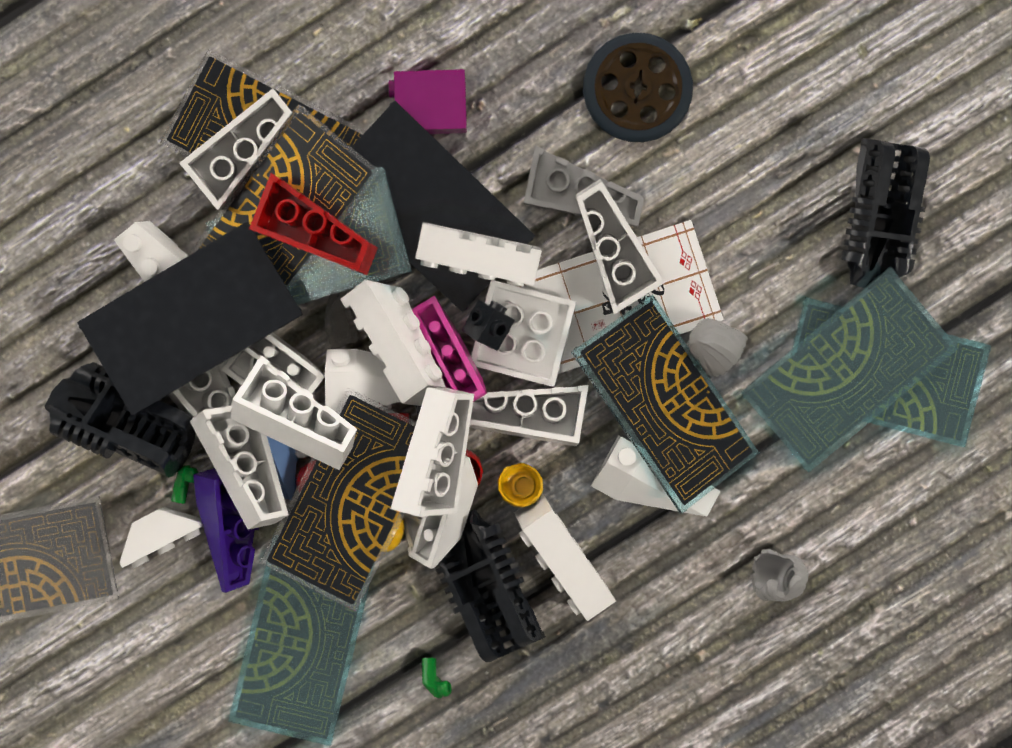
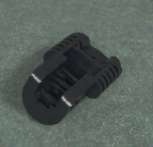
M862 138L856 168V197H852V202H856V208L850 207V213H854V218H848V223L852 224V229H846V234L850 235V239H844V245L848 246V250H842L841 260L847 261V266L850 269V284L865 289H873L888 275L893 279H897L909 274L914 269L915 260L911 259L912 254H917V249H914L913 245L919 244V239L915 238L916 233L921 234V228H918L917 225L918 223H923V217H919L920 212H925L926 208L922 207L921 204L930 163V155L927 149ZM895 150L901 151V155L895 156ZM894 162H899L897 168L893 167ZM892 173L895 174L894 180L891 179Z
M95 362L79 367L69 378L62 379L52 390L45 405V409L50 413L51 423L49 431L52 435L59 438L63 437L64 440L81 446L86 450H91V452L97 455L100 454V456L106 459L116 452L154 469L168 478L174 476L179 468L184 465L195 440L196 432L190 423L192 417L186 412L160 400L132 416L104 367Z
M471 510L461 539L438 563L441 567L436 569L437 575L444 573L445 577L440 579L442 585L448 583L449 587L444 589L446 595L453 594V597L448 599L450 604L456 603L458 606L453 609L454 614L461 613L480 658L485 662H492L546 636L542 632L535 613L519 586L525 582L523 577L517 579L515 577V574L520 572L519 567L512 569L510 566L516 562L515 558L507 559L506 555L512 551L510 547L504 549L502 547L503 544L507 543L505 537L499 539L497 536L503 532L500 524L490 525V523L485 522L476 510ZM499 620L501 625L497 626L495 621ZM504 630L506 636L501 637L499 632ZM510 641L512 646L505 649L503 643Z

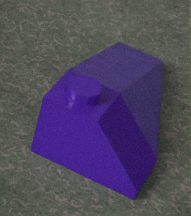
M215 468L193 474L196 504L222 592L227 593L249 585L255 549L252 547L255 530H259V527L247 529Z

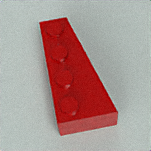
M270 173L249 229L368 275L378 247L289 183Z

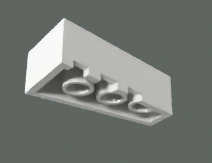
M601 179L577 193L575 196L613 313L616 314L665 282Z
M150 221L135 222L114 239L144 282L188 257L178 247V244Z
M423 222L415 259L421 260L420 265L438 268V264L449 266V271L466 274L467 271L478 273V277L495 281L497 277L507 280L508 284L524 287V284L531 286L535 284L542 250L537 246Z
M364 280L340 299L345 308L351 306L357 316L353 322L358 330L362 331L364 329L372 344L368 347L372 354L386 365L383 372L402 404L421 406L427 387L446 388L442 379V372L433 359L431 347L421 332L420 322L416 315H414L408 302L409 297L403 288Z
M261 355L232 400L231 419L340 470L353 448L357 429L327 405L323 407L313 399L314 395L306 389L301 390L293 384L288 375L283 371L278 372L269 365L270 361Z
M427 387L390 509L417 517L457 513L474 400L473 393L450 388Z
M543 493L533 505L521 507L514 512L522 528V531L519 532L520 537L528 548L534 545L538 551V554L535 555L537 561L544 570L551 569L555 575L551 578L552 582L560 593L566 591L570 596L567 603L576 616L582 613L584 618L589 621L616 602L609 588L591 562L587 560L578 543L571 537L558 514H555Z

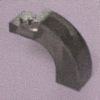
M399 269L365 280L389 284L401 280L403 277ZM362 281L339 288L336 284L330 294L325 310V330L331 349H338L362 341L359 330L353 322L356 319L351 306L345 308L340 300Z

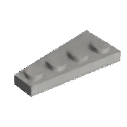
M535 145L524 198V204L582 216L575 195L601 179L629 226L638 227L644 197L611 181L609 182L586 169L584 170L571 164L569 161L548 153Z

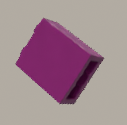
M465 69L394 71V80H389V97L395 98V101L429 134L467 133Z

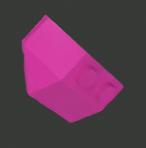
M433 296L414 307L412 311L420 322L419 327L431 347V354L442 372V379L446 388L473 393V402L486 395L487 391L483 378L457 329L437 297Z

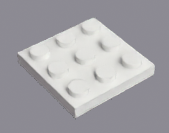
M491 280L485 303L490 304L493 300L507 308L505 314L515 321L498 351L475 340L471 357L476 367L555 387L577 302Z

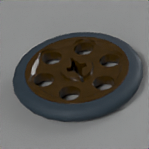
M629 33L617 36L606 42L595 52L587 65L583 78V95L592 119L603 131L617 139L643 143L665 136L681 123L689 110L693 97V80L684 56L674 45L661 37L649 33ZM624 53H632L636 58V64L631 68H625L620 63V56ZM655 57L662 59L665 64L664 70L659 73L652 72L648 66L649 60ZM639 71H641V85L646 87V90L640 92V95L637 97V104H635V90L630 88V85L636 83V80L639 78ZM606 75H612L617 79L618 85L613 90H606L601 85V79ZM661 86H672L675 96L671 100L662 99L659 96V88ZM614 103H624L628 109L627 115L622 118L615 117L611 112V107ZM651 107L655 110L656 119L653 122L647 123L641 119L640 111L643 108Z

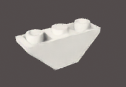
M163 507L133 522L119 562L121 567L123 568L131 564L134 569L149 561L148 554L157 550L158 554L161 555L175 548L173 543L175 540L183 537L186 542L200 535L199 528L203 526L201 518Z

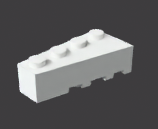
M271 89L182 160L180 165L215 208L222 210L294 114L277 92Z
M589 385L487 392L486 395L473 402L469 428L577 446L580 441Z
M232 406L202 410L190 420V423L247 529L272 525L287 517L289 514L267 436L232 420Z

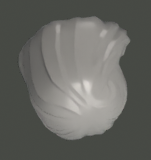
M707 318L701 320L691 331L688 346L691 354L700 362L707 375L718 377L719 375H724L738 362L746 347L748 337L739 330L720 321Z
M762 549L761 554L754 556L752 584L757 597L764 601L786 602L803 594L809 574L799 557L789 554L782 555L771 549Z

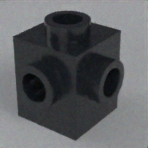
M478 299L461 331L477 342L498 351L515 320L505 314L507 308L493 300L490 304H487Z

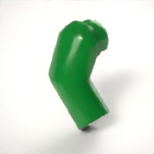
M184 465L179 468L173 486L171 502L186 504L189 483H194L193 474L199 473L196 468H191L190 465Z
M422 658L423 686L436 698L449 696L452 691L449 681H441L436 675V658Z

